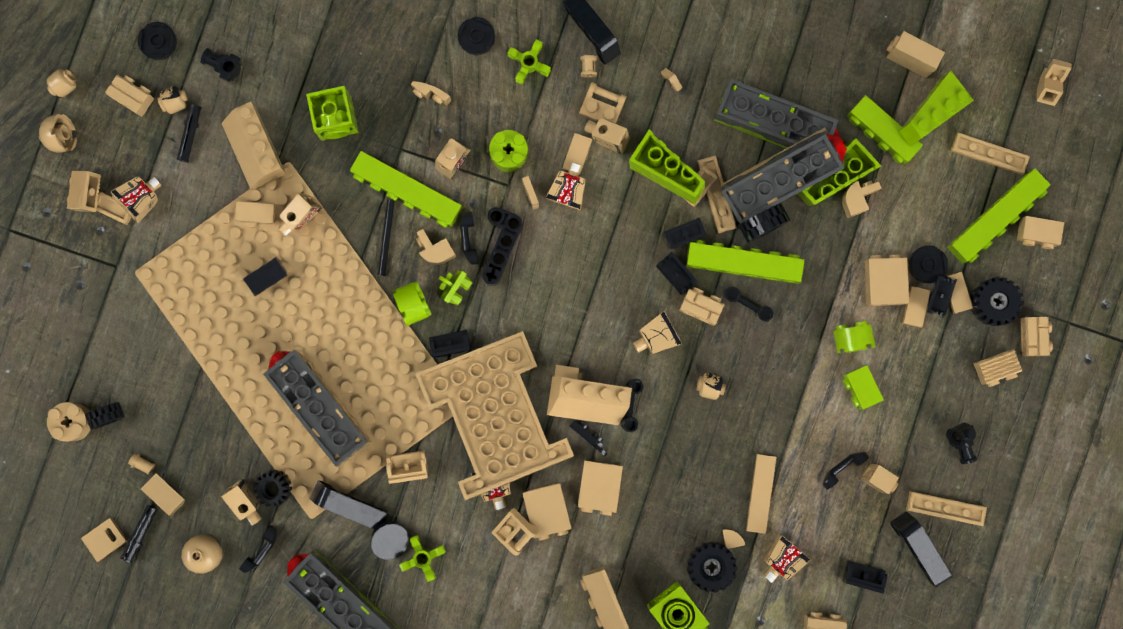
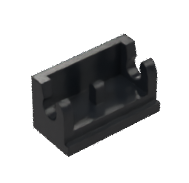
M700 218L662 233L667 241V247L670 249L707 236Z
M672 252L656 266L680 295L697 281Z
M278 257L243 278L253 295L257 296L288 274Z
M938 274L926 309L928 313H935L942 317L946 315L957 279Z
M467 330L429 337L432 358L471 351Z
M847 561L842 582L884 594L887 574H885L886 571Z

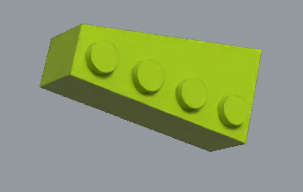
M950 70L938 80L935 87L928 93V96L917 107V110L899 132L911 147L974 100Z
M649 129L629 159L630 169L695 205L705 190V181L688 165L684 164L680 157L669 150L666 144L654 136V133Z
M857 138L849 140L845 144L847 148L844 157L845 168L797 193V195L807 206L815 205L873 170L878 169L881 165Z

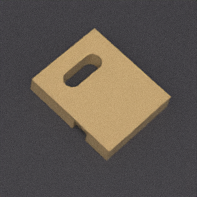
M529 176L522 178L523 186L532 209L535 210L539 208V202Z
M112 517L81 538L97 562L127 542L126 537ZM108 528H110L113 534L115 535L116 541H114L107 532Z

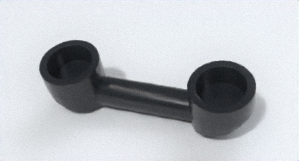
M466 212L460 225L463 253L471 265H477V250H470L468 227H474L472 212Z
M732 286L725 290V298L728 301H737L756 312L762 321H769L773 318L774 313L770 307L759 306L740 295L738 288Z
M631 379L625 385V387L632 388L630 407L620 422L622 429L626 432H635L638 428V421L632 417L635 394H639L643 390V383L640 379Z
M858 452L850 454L829 470L823 481V486L826 490L839 482L836 475L852 462L856 466L864 463L869 458L867 453Z
M270 525L262 536L267 541L254 560L247 557L240 566V571L247 573L260 565L276 541L277 529L273 525Z

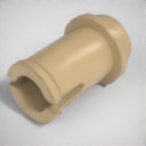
M133 454L128 462L131 468L135 467L148 475L151 474L155 467L154 463L140 457V454Z

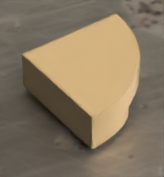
M667 68L661 71L663 78L669 80L672 85L671 87L678 92L683 88L673 72Z
M722 529L727 549L745 545L743 538L737 532L730 529Z

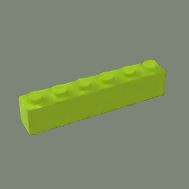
M360 151L350 169L355 180L361 183L363 181L370 183L369 187L378 192L380 190L387 192L386 196L396 201L398 198L404 202L402 205L411 210L413 208L420 210L419 214L427 219H430V217L437 220L436 223L444 228L447 225L452 228L463 209L462 205L362 151Z
M1036 168L1029 171L950 243L947 248L962 264L968 261L969 263L973 262L979 256L977 253L981 249L986 250L993 243L991 240L995 236L1000 237L1006 232L1005 227L1009 223L1012 225L1020 219L1019 214L1023 210L1027 212L1034 206L1032 202L1036 198L1041 199L1048 193L1046 189L1051 184Z
M694 240V243L690 242L688 245L685 267L799 284L802 282L805 259H799V255L788 254V257L781 256L779 252L770 251L769 254H765L760 249L746 251L741 246L726 248L721 243L706 245L705 241Z

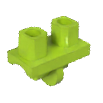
M457 270L455 275L449 272L445 278L440 276L438 279L442 281L439 289L444 291L440 299L447 303L459 305L463 297L456 293L458 287L461 286L468 290L473 282L466 276L465 272Z

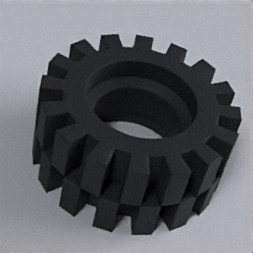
M119 402L99 407L85 414L91 430L104 427L125 417Z
M271 470L256 479L257 483L254 484V487L257 489L253 491L254 494L258 493V496L255 498L257 500L261 499L260 504L266 503V507H275L288 500V497L291 496L289 491L292 490V487H289L291 480L288 482L286 480L288 476H283L284 472ZM271 481L275 482L279 488L276 496L268 492L267 484Z

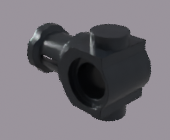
M209 48L203 52L200 60L201 64L214 67L215 72L220 73L219 78L226 82L233 81L234 78L239 76L241 72L240 66L242 65L240 63L241 58L234 54H230V56L221 54L219 56L211 52ZM233 64V65H234L233 70L230 71V72H227V71H226V68H227L229 65Z
M961 423L952 429H948L946 432L947 439L950 445L959 450L960 463L969 464L977 461V457L972 449L974 445L973 440L976 437L974 426L968 423Z

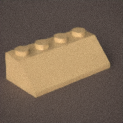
M250 101L233 109L221 124L250 189L253 190L286 175L254 104Z
M552 376L547 415L619 425L630 407L632 388Z
M604 566L582 574L583 579L580 582L584 591L588 590L590 594L588 602L591 609H596L598 616L595 618L599 628L629 629Z

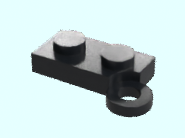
M574 420L570 427L601 454L606 456L607 453L602 449L604 446L601 443L603 439L596 433L591 435L586 431L589 427L581 420L578 423Z

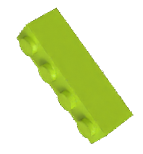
M866 95L847 115L849 121L854 126H859L863 130L864 135L869 139L873 138L878 143V147L884 152H889L892 155V159L898 164L904 166L923 146L918 141L910 147L899 132L902 126Z

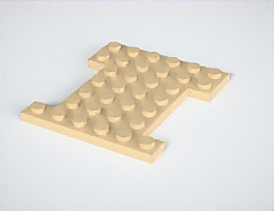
M523 331L415 373L429 410L448 403L476 475L458 482L465 501L574 457L567 438L548 445L520 374L537 368V364Z

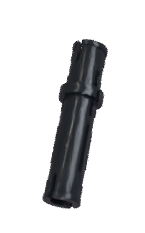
M193 104L189 105L187 119L183 123L185 128L176 159L189 163L196 128H199L198 119L202 107Z
M146 505L131 538L127 540L128 544L120 559L128 563L133 562L158 512L157 508Z

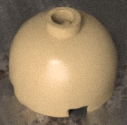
M64 114L49 116L40 124L39 140L52 152L62 153L71 151L76 147L77 137L74 139L72 137V130H75L72 121Z
M200 534L190 538L185 543L181 558L188 570L204 574L212 571L219 565L222 559V548L216 538L207 534Z

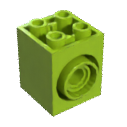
M345 86L306 94L314 132L322 141L359 133L352 98Z
M678 581L647 604L648 609L663 629H708L709 622ZM676 609H680V610H681V612H680L679 615H677V616H673V615H672V613H673L674 610H676Z

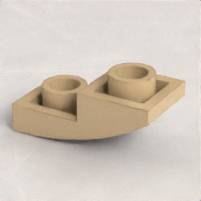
M416 81L411 83L414 89L412 92L420 99L424 97L428 100L433 95L432 99L440 105L443 103L446 106L451 101L448 94L432 85Z

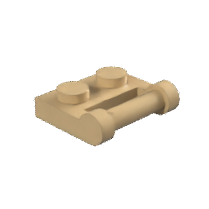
M592 82L579 115L597 122L601 118L616 124L627 96L623 94L620 96L598 87L596 83ZM595 93L618 102L617 107L592 98L593 94Z
M513 508L492 531V534L513 555L518 556L525 544L532 537H535L539 530L537 526L530 524ZM522 529L525 534L515 543L512 539Z

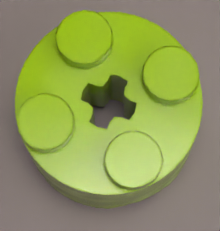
M504 130L496 133L489 146L490 159L503 172H515L521 168L526 162L528 155L527 142L524 136L513 130ZM507 148H511L510 154H506Z
M418 281L392 290L399 311L404 316L403 320L407 326L432 315Z
M867 321L857 322L855 327L850 328L847 324L835 326L836 330L833 331L837 354H842L841 350H844L846 353L867 350V345H871V348H876L872 325H868Z

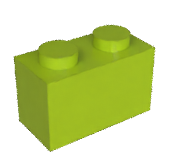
M868 365L861 366L843 375V385L847 391L850 390L852 394L851 401L855 408L858 407L859 410H864L884 400Z

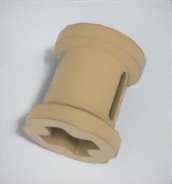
M581 56V77H597V72H595L597 56Z

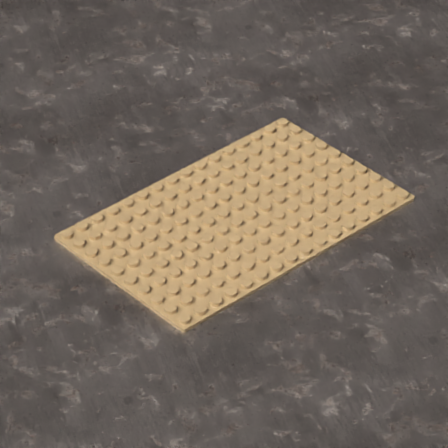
M287 162L283 165L286 175L253 190L249 189L137 269L135 274L273 468L278 470V472H284L283 476H288L287 482L291 480L289 487H292V490L290 492L308 517L313 519L326 510L317 506L309 499L318 480L333 486L340 492L348 494L385 467L387 464L386 456L404 453L453 416L448 403L429 410L415 373L438 364L411 327L405 324L403 316L290 162ZM297 194L310 195L322 209L301 230L292 229L287 235H284L278 229L283 223L280 214ZM236 201L275 204L274 224L235 221ZM278 257L288 275L257 296H254L243 278ZM280 350H299L371 440L370 443L341 466L336 467L263 375L269 368L270 357Z

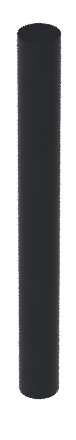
M387 200L378 270L379 276H386L395 202L393 200Z

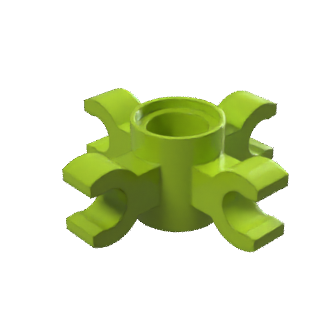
M536 39L531 51L525 53L510 47L507 53L508 57L521 63V69L515 78V82L522 85L527 74L534 71L546 77L549 76L551 67L538 62L537 59L543 47V42ZM526 59H533L534 64L527 66L524 64V61Z
M418 535L411 537L410 542L416 553L412 559L399 564L402 572L417 566L423 569L427 582L434 580L436 576L430 563L433 558L446 552L444 545L429 551L428 549H423ZM420 553L427 555L428 561L426 563L419 562L418 555Z

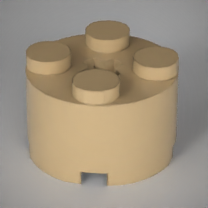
M65 402L58 404L48 412V430L54 439L60 441L82 440L91 430L85 414L91 411L80 403Z

